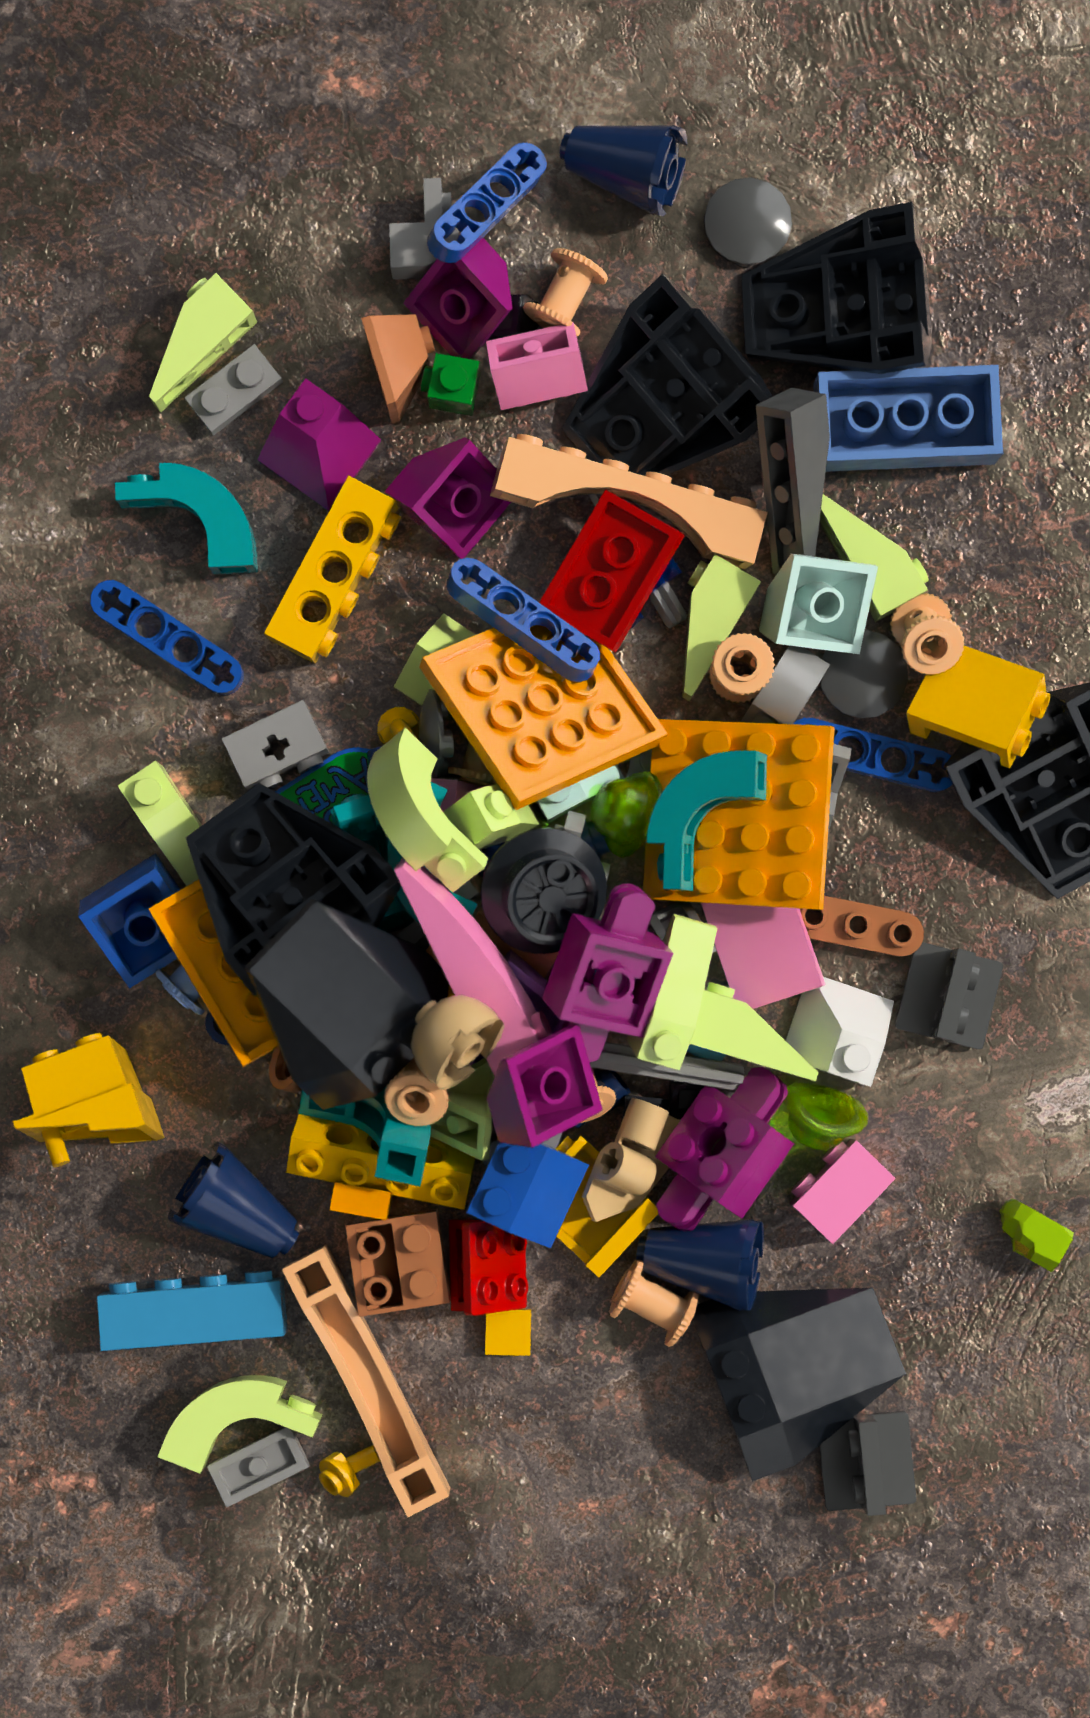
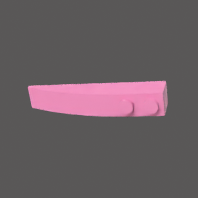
M402 857L394 871L455 996L464 995L480 1000L496 1012L500 1020L504 1022L505 1027L501 1039L486 1059L495 1076L501 1059L551 1035L549 1022L542 1011L536 1012L530 998L510 965L471 914L424 866L415 871Z

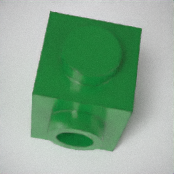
M436 353L433 366L425 365L421 384V392L428 393L429 409L473 417L481 376L480 361Z

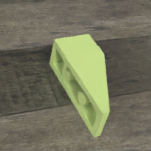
M217 273L209 280L202 278L187 293L188 299L183 303L149 395L154 406L160 412L167 408L257 323L253 311Z
M823 494L819 522L840 560L878 566L869 607L875 622L890 615L901 605L927 592L928 589L924 583L928 582L929 579L923 565L917 558L911 560L906 550Z
M716 554L709 564L701 560L688 581V584L693 586L694 589L689 599L682 698L689 702L712 665V657L715 655L714 651L717 650V645H720L721 641L729 637L761 583L760 580Z
M154 761L119 784L118 787L186 886L199 878L186 837L202 825L165 768L157 761Z
M498 784L470 791L443 811L449 821L479 850L506 842L525 831L546 828L548 826L536 802L515 811L511 800L503 793Z
M672 915L663 942L674 954L643 1038L628 1035L626 1038L637 1059L680 1070L696 1029L717 933L716 926L680 915Z
M713 982L708 983L707 990L704 989L696 1029L690 1044L813 1081L817 1080L818 1071L746 1002L733 998L735 989Z

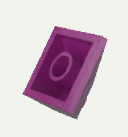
M482 238L456 263H446L436 259L403 304L412 314H416L417 319L423 326H428L430 334L450 356L472 359L512 310L507 263Z
M305 378L280 412L257 460L324 509L330 511L348 475L353 478L357 476L381 443V439L343 404Z
M465 437L412 458L384 491L389 497L396 500L397 505L414 522L459 559L466 557L511 503L490 496L497 469Z
M571 1024L501 1059L487 1096V1103L499 1142L533 1148L603 1111L579 1024Z

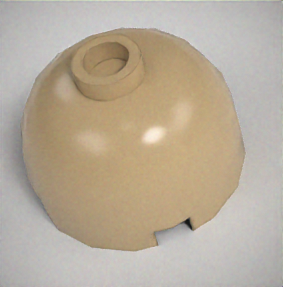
M456 995L444 998L438 1003L430 1001L421 1008L415 1018L418 1024L412 1035L411 1049L416 1065L440 1089L446 1090L454 1087L475 1071L469 1064L479 1053L487 1059L501 1039L505 1027L504 1022L500 1020L497 1013L489 1006L475 998Z

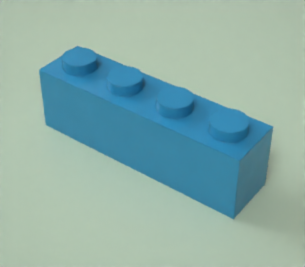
M272 1270L246 1272L245 1280L227 1282V1274L200 1276V1284L182 1285V1278L154 1280L155 1288L137 1289L136 1281L110 1283L109 1291L97 1296L101 1351L284 1336L288 1332L284 1277L272 1278Z

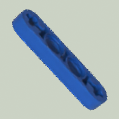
M526 142L513 146L437 220L427 237V246L431 254L438 260L446 263H456L461 260L536 186L547 168V160L544 153L535 145ZM523 163L528 164L529 166L518 177L514 172L517 166ZM496 182L504 185L509 190L510 197L504 198L496 195L491 190L490 183ZM465 208H477L483 213L485 221H473L466 215ZM456 228L461 232L456 241L453 240L448 243L444 240Z
M463 558L454 563L447 579L446 588L457 602L570 681L582 682L592 677L600 660V651L590 638L481 561L473 558ZM469 577H471L476 582L472 581L468 585H466L461 581V579L465 581ZM489 589L490 591L487 595V598L484 599L483 597H481V595H485L486 590ZM499 599L507 600L515 606L516 612L513 614H503L495 608L493 602ZM535 625L544 626L551 631L553 638L546 641L540 640L532 635L530 627ZM561 640L565 645L562 644L560 651H557L556 648ZM579 654L583 656L585 660H580L578 663H576L571 659V657L574 658Z
M105 580L93 589L90 596V604L93 611L102 620L215 694L230 695L241 687L244 680V671L241 664L232 655L118 581ZM116 591H120L118 599L131 610L135 601L140 603L130 613L126 626L122 625L121 622L127 617L116 608L111 607L108 612L103 611L106 604L101 598L105 593L113 595ZM145 614L157 615L161 621L159 633L151 638L142 637L137 631V622ZM183 638H191L198 645L197 656L189 662H180L174 656V646ZM208 650L215 653L208 659L216 666L224 668L227 663L232 665L229 672L233 675L234 679L230 684L222 681L219 686L215 685L216 676L204 666L200 675L194 672L204 663Z
M802 718L793 723L797 725L835 727L834 744L837 745L841 739L846 737L857 739L862 746V755L857 761L849 762L846 771L929 792H940L952 785L949 777H942L937 783L931 782V774L920 770L915 772L916 779L908 777L914 766V753L921 754L922 756L917 764L931 766L936 760L942 761V769L945 770L944 764L951 755L944 751L815 718ZM896 748L904 754L906 760L902 771L890 773L882 767L881 755L886 749Z

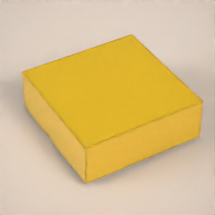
M523 1308L486 1314L485 1355L530 1356L531 1309Z

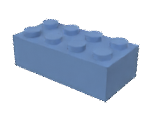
M999 365L912 368L884 374L861 371L818 372L813 392L826 394L830 440L826 472L995 465L1003 455Z

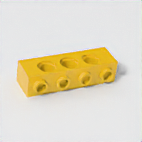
M348 475L264 632L268 640L316 664L320 655L325 658L329 655L338 637V634L333 631L341 616L349 617L359 598V594L354 591L361 577L369 579L379 561L380 555L375 553L383 537L388 540L392 537L399 524L401 516L396 514L398 506L395 499ZM361 523L368 527L369 533L364 541L351 543L344 538L346 529L352 524ZM334 562L343 563L348 567L346 577L337 583L324 579L326 567ZM313 601L322 602L327 606L324 618L318 622H309L303 618L305 606Z
M298 1114L291 1136L286 1173L332 1183L337 1181L354 1186L387 1190L391 1192V1195L465 1210L475 1164L474 1157L430 1137L420 1186L375 1177L379 1147L369 1134L349 1124Z

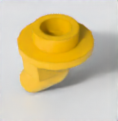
M394 707L387 710L378 722L377 733L380 741L386 744L404 728L418 739V716L412 710L405 707Z
M374 1445L346 1458L342 1453L334 1452L322 1459L319 1463L321 1472L319 1480L323 1487L334 1496L338 1494L343 1497L351 1496L360 1485L355 1473L381 1462Z

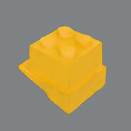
M101 1033L85 1036L75 1042L76 1048L60 1054L56 1049L40 1053L32 1058L33 1064L21 1068L34 1114L19 1120H13L15 1129L39 1142H45L53 1167H59L70 1162L64 1141L109 1138L111 1144L158 1141L165 1138L152 1099L142 1091L126 1049L109 1035L102 1037Z

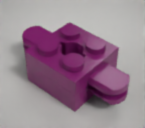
M621 884L613 888L601 920L572 913L542 999L560 1020H564L561 1029L571 1024H579L590 1063L599 1059L609 1031L643 1038L674 954L655 933L647 931L655 904L647 894L633 884Z
M763 1067L751 1068L743 1083L739 1085L731 1098L715 1087L704 1086L658 1151L655 1158L678 1173L656 1206L659 1215L664 1221L679 1230L692 1231L714 1200L742 1219L793 1147V1142L768 1124L788 1095L786 1084L769 1069ZM722 1138V1139L715 1145V1147H714V1149H713V1153H711L712 1147H713L714 1143H715L718 1139Z

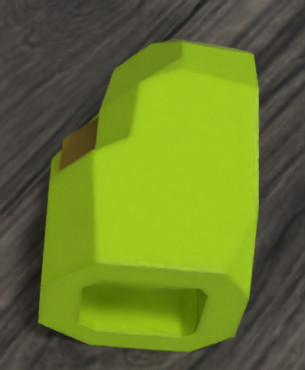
M1013 1198L1006 1201L999 1212L1001 1214L1002 1230L1011 1238L1013 1251L1052 1272L1066 1253L1073 1240L1074 1232Z

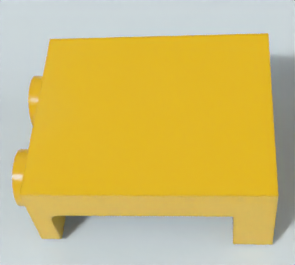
M963 646L962 656L951 669L940 674L925 675L906 712L910 733L927 739L931 730L993 752L1000 756L1001 766L1011 768L1016 756L1022 757L1027 751L1032 732L1029 729L1034 719H1041L1048 708L1050 693L1046 692L1045 674Z
M581 1134L574 1141L569 1136H566L555 1149L589 1164V1167L556 1237L600 1278L659 1213L656 1205L646 1196L637 1208L597 1222L592 1221L582 1195L600 1152Z

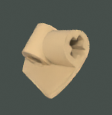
M637 1098L630 1099L615 1141L607 1144L600 1151L582 1195L592 1221L597 1222L637 1208L669 1169L668 1166L655 1158V1156L679 1123V1119L669 1116V1112L659 1106Z

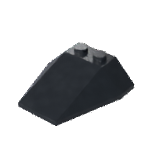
M913 202L868 210L742 274L745 353L748 358L877 374L923 367L927 364L932 348L927 267Z
M662 274L627 308L587 382L588 391L580 394L562 430L579 450L586 453L588 460L601 464L604 459L620 461L629 465V472L645 476L646 472L670 475L749 440L758 431L756 405L773 396L758 372L705 310L671 279Z
M1090 682L1047 692L1050 693L1048 708L1041 719H1034L1029 729L1032 732L1027 751L1022 757L1016 756L1011 768L1001 766L999 755L966 742H962L944 764V768L961 804L1056 899L1090 882Z
M260 783L186 837L225 961L253 996H257L245 966L311 899L378 927L402 886L393 868L373 846Z
M311 899L245 966L292 1080L323 1110L377 1096L390 1083V1080L414 1058L411 1042L414 1029L418 1024L415 1021L416 1015L430 1001L438 1003L442 999L447 998L450 985L441 966L422 947L314 899Z
M873 1288L757 1291L753 1308L749 1311H740L710 1299L697 1304L692 1319L736 1433V1439L752 1482L798 1464L906 1374Z

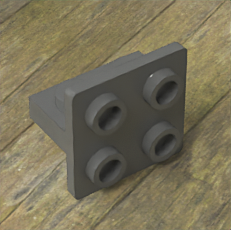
M922 942L919 949L912 954L895 1027L954 1044L982 1049L1003 964L998 961L978 957L975 952L959 948L951 950Z
M905 1411L856 1415L819 1445L824 1501L828 1511L863 1508L867 1516L885 1515L886 1506L913 1504L916 1502L909 1417Z

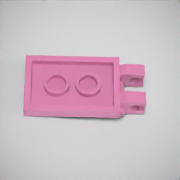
M701 903L707 923L717 927L714 944L729 988L735 989L733 998L746 1002L752 1009L826 985L800 909Z

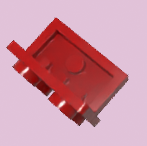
M481 1219L449 1220L451 1311H464L465 1315L476 1316L526 1308L528 1281L526 1278L527 1239L509 1233Z

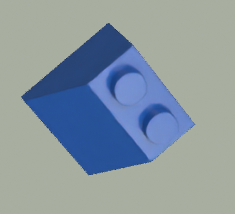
M156 853L80 900L78 917L129 989L154 974L158 969H162L177 959L149 912L150 907L181 890Z
M499 1142L466 1213L509 1233L551 1248L589 1164L544 1143L530 1148Z

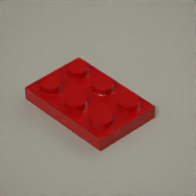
M605 489L539 603L585 636L616 653L685 535Z

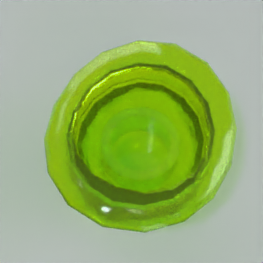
M648 771L633 773L625 779L611 780L599 789L592 802L591 819L596 831L606 838L611 852L620 858L631 856L646 841L650 817L663 792L658 776Z
M793 1083L787 1086L788 1095L783 1102L789 1111L788 1128L793 1137L806 1147L815 1150L835 1148L846 1137L858 1134L868 1125V1112L860 1101L847 1093L810 1083Z

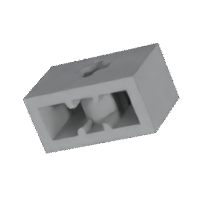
M304 700L221 738L244 787L248 791L258 783L273 789L283 783L282 775L295 769L298 770L299 774H303L312 767L323 764L324 762L321 757L330 753ZM276 739L282 744L289 743L290 745L283 750L285 757L282 760H278L274 755H266V753L272 750L271 742Z

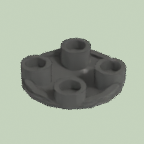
M752 177L734 179L721 186L709 200L703 220L706 235L713 248L727 260L733 261L737 266L743 268L751 267L756 263H762L777 255L788 241L792 227L790 206L782 192L769 182Z
M865 630L860 654L829 650L824 653L822 660L829 663L830 666L819 683L820 690L827 697L828 701L843 714L857 718H877L892 709L904 695L908 681L906 660L903 658L898 645L884 634Z
M429 689L419 716L418 740L437 758L431 776L434 779H438V777H447L448 775L447 757H453L454 740L452 730H444L443 717L448 716V709L436 691Z

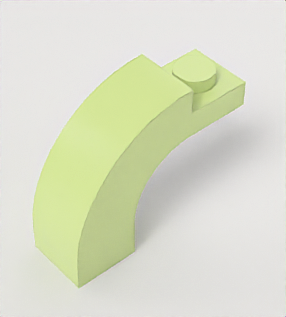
M404 728L373 754L367 773V785L371 804L385 834L405 861L415 871L425 866L451 892H454L483 870L488 858L449 821L439 807L431 787V774L437 758L414 735Z
M245 1375L229 1378L204 1390L182 1410L169 1428L158 1458L200 1474L207 1465L219 1433L236 1421L247 1418L265 1419L313 1438L323 1414L314 1411L316 1405L304 1398L290 1395L289 1400L282 1399L281 1396L287 1383L286 1380L266 1375Z

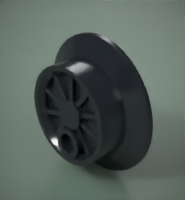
M556 828L532 829L508 840L496 851L489 861L481 884V904L489 926L506 944L517 950L532 954L559 952L572 913L599 920L607 894L605 871L595 851L578 836Z

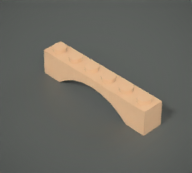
M517 434L516 438L508 437L503 445L490 493L492 497L535 508L551 500L568 496L603 494L606 489L620 498L629 499L649 507L670 520L691 540L703 558L712 560L716 554L741 569H747L755 563L768 512L756 509L757 503L750 499L733 496L728 501L715 497L713 489L702 485L689 484L687 489L671 484L672 478L661 473L646 472L645 476L629 472V465L620 461L604 459L601 464L585 459V452L571 447L562 446L559 451L543 447V440L531 435Z
M326 1244L286 1265L282 1271L304 1314L337 1368L362 1418L385 1474L407 1518L449 1497L451 1487L364 1316L359 1317L357 1302L328 1245Z

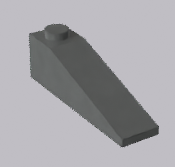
M789 388L756 405L766 512H768L767 522L772 572L776 575L790 554L815 557L830 440L826 394L796 388Z

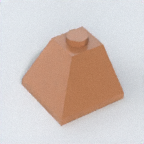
M416 314L370 315L361 319L391 424L400 422L422 383L425 365L430 366L428 354L435 352L428 326L419 327Z

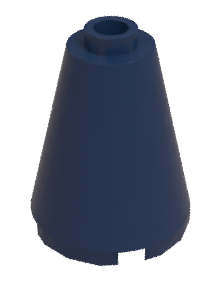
M674 125L575 126L571 133H565L563 136L559 156L560 159L564 160L566 170L652 215L664 217L666 212L662 206L673 205L681 184L686 158L678 157L679 144L687 145V135L685 129Z
M220 1142L215 1143L211 1148L217 1154L212 1159L203 1155L175 1198L182 1202L179 1212L177 1213L170 1209L168 1220L176 1225L270 1258H274L279 1252L286 1255L299 1235V1232L294 1229L297 1220L226 1146Z
M753 1219L697 1224L692 1231H682L674 1226L650 1228L647 1236H640L636 1260L643 1261V1269L646 1274L737 1310L749 1311L753 1308L761 1273L757 1272L759 1257L763 1258V1223Z

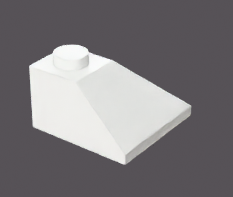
M823 977L826 985L801 993L785 1041L814 1069L871 1087L886 1043L894 1001Z

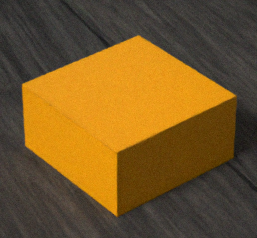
M335 1181L330 1210L386 1220L390 1213L393 1195L387 1190L354 1186Z

